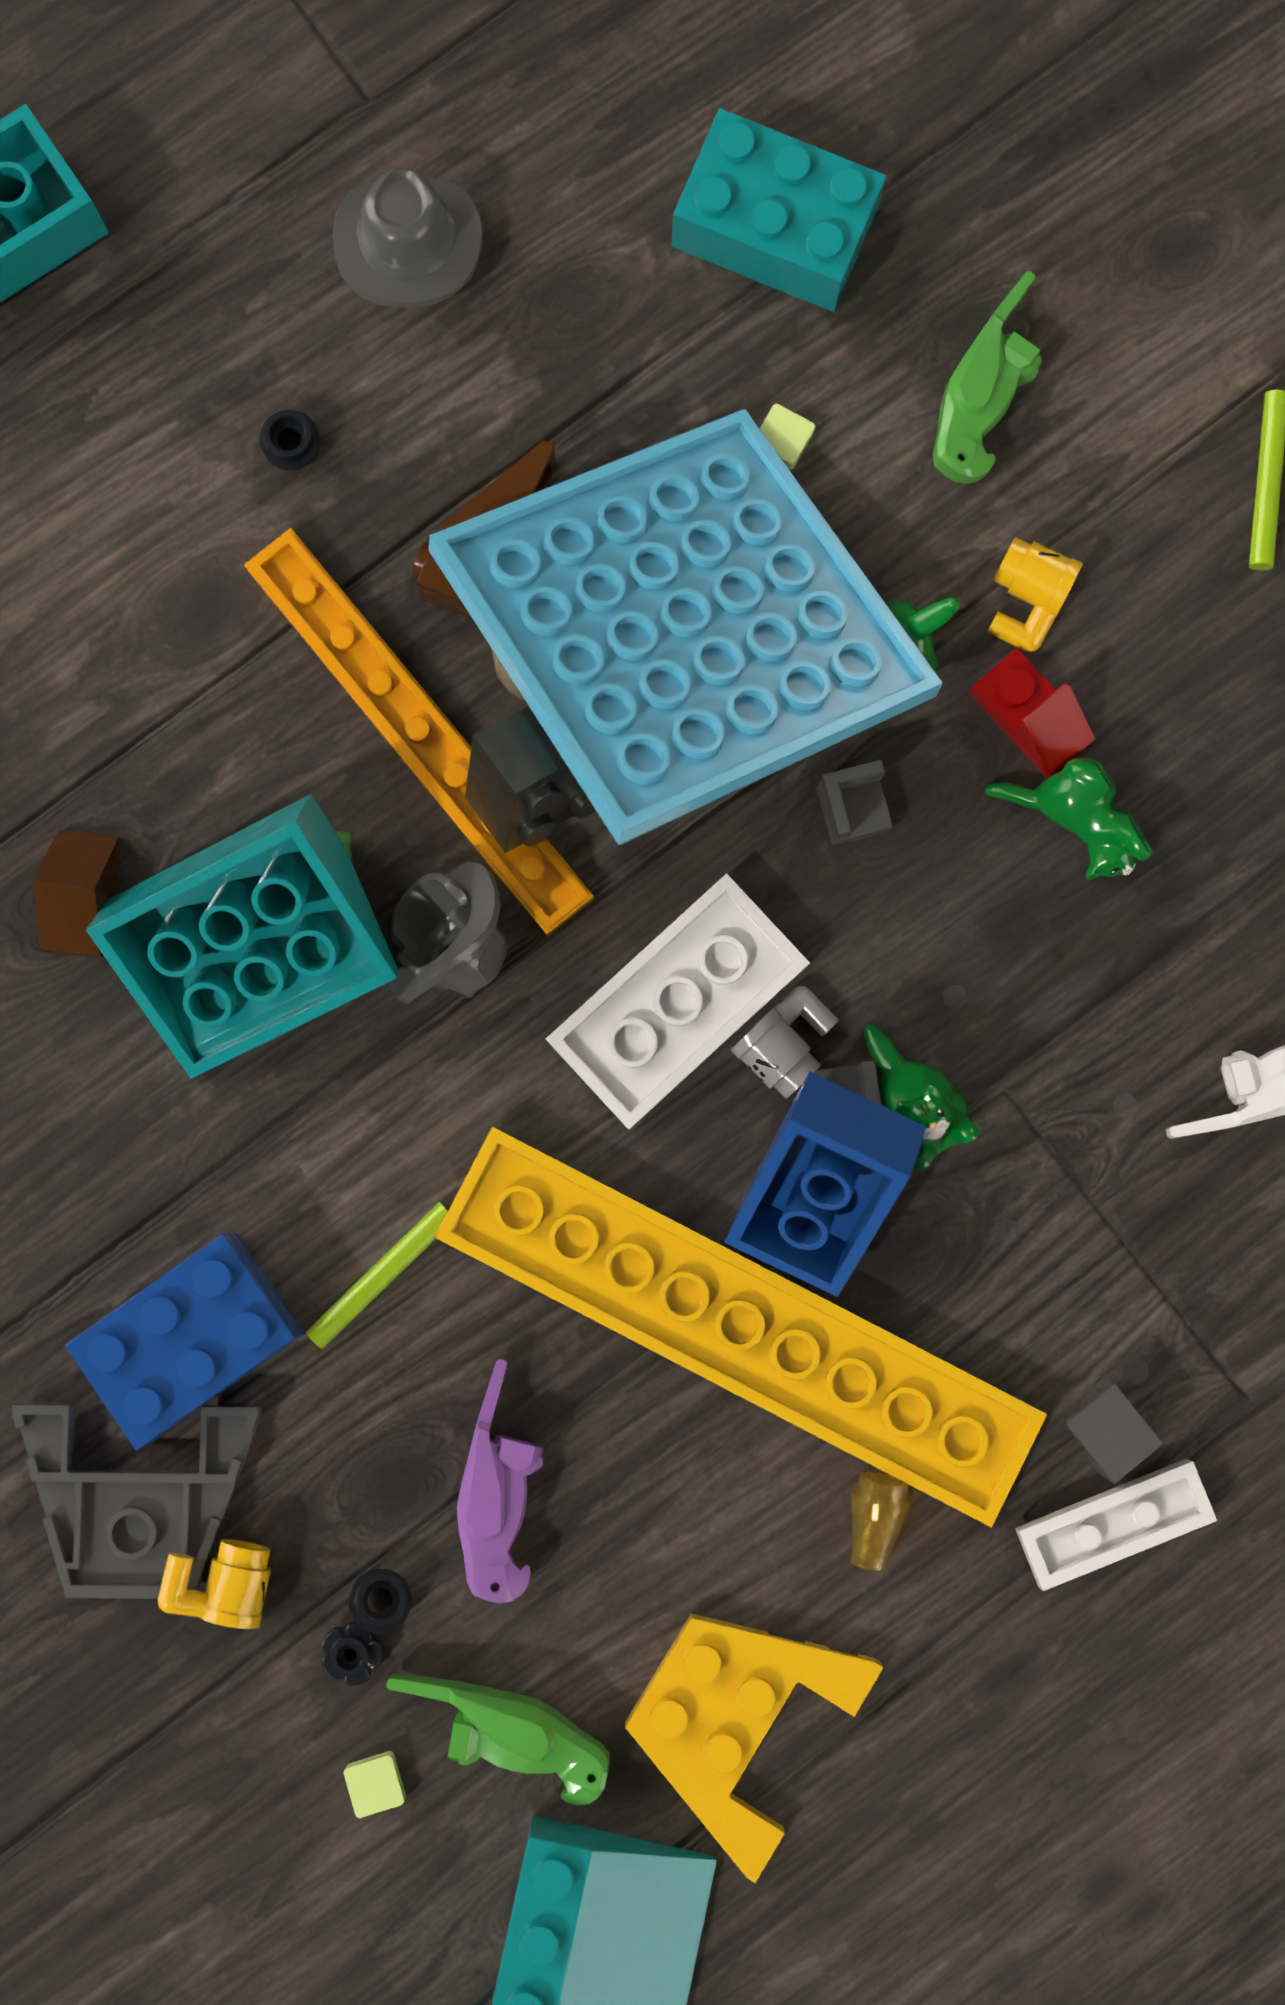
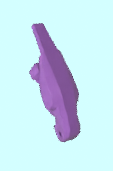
M502 1359L497 1360L485 1394L457 1503L458 1529L468 1586L474 1596L499 1604L515 1600L523 1594L529 1584L530 1566L525 1564L520 1567L513 1560L509 1550L520 1531L526 1512L528 1495L527 1475L536 1472L542 1466V1453L544 1447L504 1435H495L494 1441L490 1439V1426L507 1367L506 1360Z

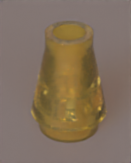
M864 1471L859 1474L858 1484L851 1487L852 1553L850 1561L852 1564L872 1571H884L887 1569L890 1554L913 1502L912 1498L907 1495L909 1484L888 1473Z

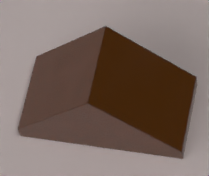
M58 830L33 879L41 950L104 958V955L89 936L86 929L105 902L113 897L121 839L119 837Z

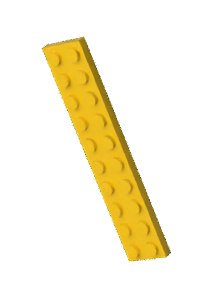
M494 1127L491 1128L435 1235V1238L991 1528L1047 1416L1046 1413Z

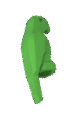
M1026 271L992 314L945 387L940 406L933 459L934 466L945 477L954 482L974 483L988 474L995 462L994 453L987 455L983 448L982 438L999 423L1007 412L1017 387L1033 381L1042 364L1041 350L1016 332L1003 335L1001 331L1004 323L1032 285L1035 274L1031 271Z
M394 1673L387 1680L386 1687L388 1690L449 1702L458 1708L453 1723L448 1752L449 1759L467 1766L475 1763L482 1757L498 1767L513 1772L526 1774L557 1773L566 1788L561 1792V1799L577 1806L592 1803L599 1798L605 1789L609 1771V1751L601 1742L581 1730L558 1710L540 1699L495 1688L440 1678Z

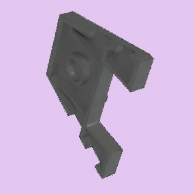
M17 1403L12 1405L15 1427L21 1430L28 1458L25 1461L31 1481L36 1482L46 1516L43 1519V1523L65 1598L158 1599L168 1553H181L194 1558L187 1589L199 1591L262 1414V1405H204L201 1407L199 1471L75 1470L73 1468L75 1403Z

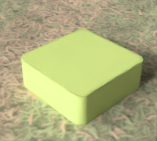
M779 404L772 406L760 427L764 436L789 470L794 469L815 429L814 423Z
M392 1751L347 1764L344 1770V1777L357 1818H363L401 1806L404 1803L406 1793L396 1758Z

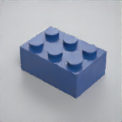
M809 1071L743 1196L724 1243L838 1297L910 1178L926 1126Z
M228 1233L217 1237L68 1342L65 1347L135 1450H138L160 1438L306 1333L237 1233Z

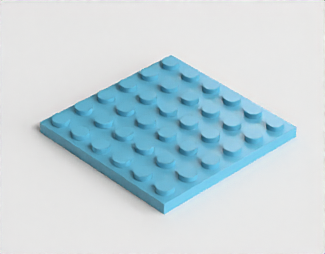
M746 409L429 536L428 550L618 845L936 697L943 684Z

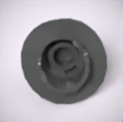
M390 168L378 180L362 184L349 191L335 214L332 240L335 262L341 277L359 297L380 306L412 308L431 306L451 298L471 280L480 260L483 234L480 215L468 192L455 184L424 177L417 169Z
M467 861L452 868L446 874H426L417 879L396 904L392 914L388 948L398 968L399 975L397 979L387 984L391 993L399 1002L409 1004L433 986L451 989L460 996L472 998L478 990L490 984L499 974L509 945L505 934L496 926L501 908L500 893L494 876L482 864Z

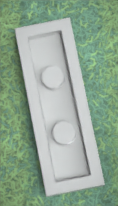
M1186 1458L1015 1527V1530L1037 1585L1042 1591H1045L1216 1522L1217 1518L1194 1462Z

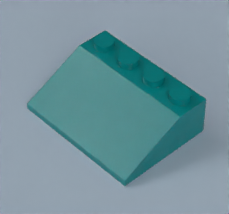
M312 794L108 899L86 929L89 936L190 1079L397 979L399 975L398 968L347 850Z
M532 1815L491 2005H687L717 1857Z

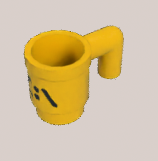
M1015 537L993 581L1008 588V594L1034 607L1025 624L998 611L987 633L1023 651L1034 652L1038 650L1062 607L1083 562L1075 558L1071 559L1036 541L1029 544Z
M222 1539L218 1556L212 1558L204 1592L187 1589L194 1558L181 1553H168L158 1596L159 1608L165 1613L199 1617L204 1621L237 1629L259 1628L271 1569L267 1567L271 1549L252 1542Z

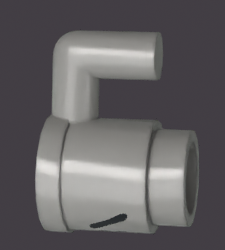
M805 986L794 987L730 1049L769 1089L774 1086L785 1099L803 1084L809 1071L814 1073L821 1066L809 1053L811 1047L790 1025L801 1015L822 1037L839 1021L817 996Z

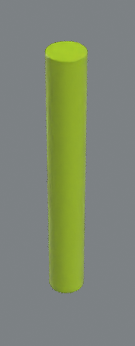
M1284 390L1267 391L1264 397L1249 568L1254 570H1270L1274 567L1285 447Z
M439 1201L306 1331L308 1337L319 1348L324 1349L436 1239L435 1235L449 1209Z

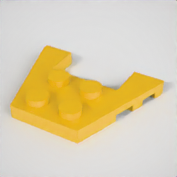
M691 1613L625 1721V1728L746 1878L756 1883L785 1834L784 1827L732 1794V1790L797 1683L803 1684L855 1717L884 1667L880 1661L862 1654L856 1656L829 1649L828 1646L808 1641L805 1643L770 1635L767 1631Z

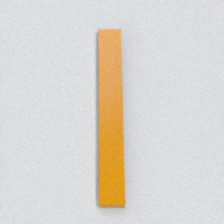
M291 528L244 564L250 575L547 937L594 900V895L547 838L534 846L528 847L522 844L504 853L465 798L471 746Z

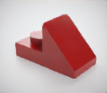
M1017 648L976 682L968 692L1046 778L1057 774L1065 767L1068 761L1074 759L1095 740L1071 687L1064 682L1055 690Z

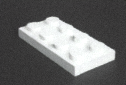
M726 873L546 1038V1041L624 1126L630 1130L799 975L810 962Z

